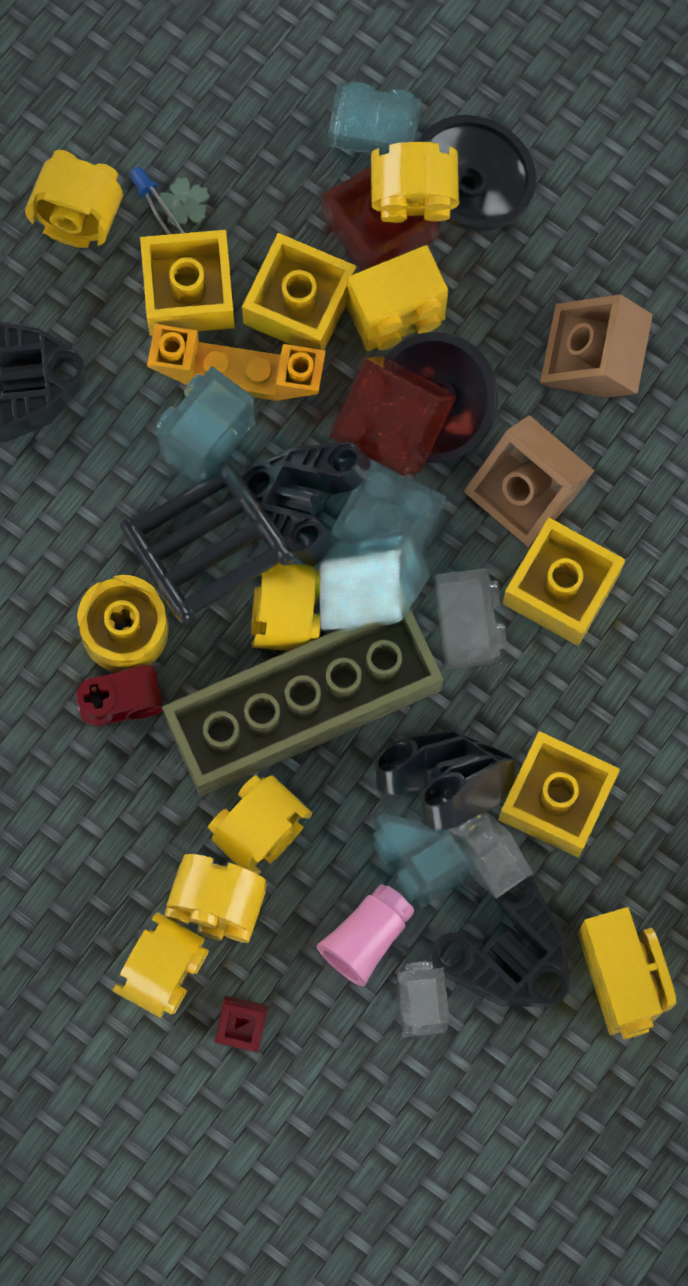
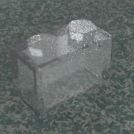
M488 568L436 574L434 590L446 670L498 663L500 650L507 648L504 623H496L494 607H500L498 582L490 581Z
M487 812L455 828L440 830L460 866L496 899L533 873L511 833Z
M432 962L406 964V970L397 973L395 984L401 1038L446 1033L450 1019L444 968L433 969Z

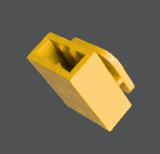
M629 907L584 920L577 935L609 1035L621 1033L623 1040L648 1033L649 1029L654 1027L653 1022L663 1012L671 1010L676 1005L674 987L654 929L652 927L644 929L638 936Z

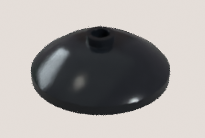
M457 115L436 122L422 134L418 142L438 143L439 152L449 154V146L455 148L458 152L459 205L455 209L450 210V219L445 220L446 222L467 230L490 231L511 224L527 209L535 192L536 170L528 149L508 128L488 118L475 115ZM461 184L469 186L471 190L464 188Z
M421 333L397 344L383 359L374 380L373 409L381 431L388 441L400 452L420 461L445 462L468 454L487 436L497 413L498 387L489 362L473 344L450 333ZM443 388L447 389L450 393V400L447 404L442 403L439 398V393Z

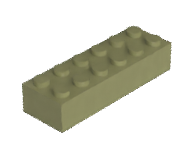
M405 600L163 706L162 709L164 718L199 796L202 797L438 693L442 690L443 677Z

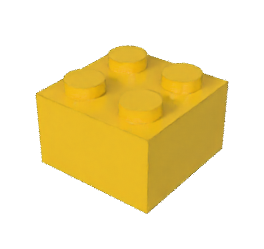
M226 230L140 237L146 314L150 336H153L155 324L192 329L198 332L235 329Z
M277 233L242 305L243 324L290 345L325 350L346 307L347 277L356 274V265Z
M428 245L347 277V309L366 351L377 347L379 350L389 349L400 343L402 337L416 331L418 334L431 332L441 325V321L445 320L448 288Z
M548 517L505 590L502 604L579 647L621 574L625 559Z
M538 731L501 809L498 820L579 858L620 768Z

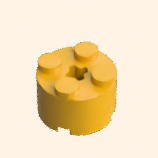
M432 142L389 145V153L381 156L379 148L371 153L372 208L381 212V220L396 223L406 221L407 216L424 215V219L427 221H445L450 219V210L455 209L459 205L457 150L449 146V154L439 152V144Z
M55 151L52 158L43 164L26 205L25 213L28 220L32 224H34L35 219L45 225L42 233L63 244L88 248L90 241H98L97 246L102 245L107 238L123 198L122 188L116 181L118 172L106 164L99 163L93 165L77 159L68 151Z
M279 563L261 574V587H255L253 598L251 635L255 637L251 643L252 648L291 651L318 639L321 615L313 613V610L317 603V597L322 596L324 571L315 570L314 566L291 563L288 566H283Z
M131 575L113 576L111 579L101 583L98 582L90 587L80 602L77 619L84 648L89 656L101 667L113 672H120L134 666L151 665L163 652L169 634L166 610L155 588L145 580ZM126 618L130 619L131 627L117 630L115 622L123 623Z
M257 775L253 776L238 793L242 800L230 812L226 808L223 809L208 826V829L213 833L211 841L236 865L256 874L261 873L256 867L260 861L265 859L271 864L302 831L304 826L298 822L300 817L310 819L312 816V811L273 775L267 778L262 777L261 779Z
M185 854L179 865L164 916L182 925H189V922L199 925L197 933L211 939L222 940L223 936H226L235 941L249 943L266 893V880L248 869L229 862L227 867L212 864L214 858Z
M156 912L151 920L159 925L155 931L151 929L150 931L144 930L120 973L122 977L127 979L125 986L120 983L115 984L113 992L161 1018L165 1012L170 1015L176 1013L188 991L182 988L181 984L188 972L193 975L198 973L209 950L202 947L205 938Z

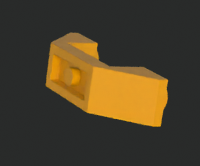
M155 324L147 366L192 388L279 401L319 394L326 351L283 344L281 355L202 343L198 340L197 330Z

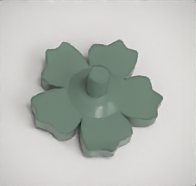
M177 178L175 183L170 185L171 193H160V198L180 226H187L188 219L195 225H199L205 220L207 209L204 204L210 199L207 188H201L196 184L190 190L187 178ZM168 215L167 223L173 225V227H176V225L173 223V221Z

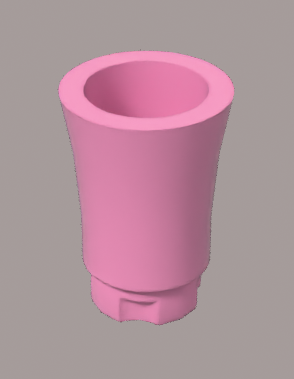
M380 884L372 895H368L356 910L336 930L318 943L316 947L332 967L353 983L364 987L378 962L406 927L405 923L414 914V909L396 890L390 886Z

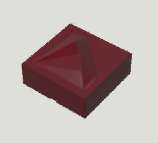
M225 995L214 1043L258 1053L269 1006Z

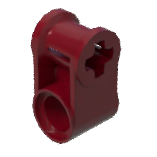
M153 665L134 666L117 673L92 677L85 680L77 691L80 717L85 723L94 727L126 720L144 719L163 711L162 707L164 704ZM92 696H100L101 701H103L102 708H94L93 703H91Z

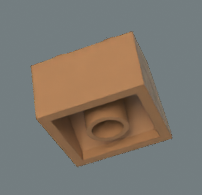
M621 294L556 304L540 383L548 387L603 398L638 394L653 314Z
M529 415L505 432L463 492L522 543L530 547L548 517L555 520L564 511L593 474L594 470Z

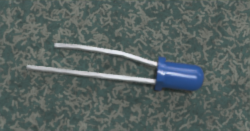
M133 168L129 175L138 188V195L142 198H147L154 215L166 234L170 235L171 233L161 220L149 197L152 193L180 233H185L155 191L157 183L151 181L143 168Z

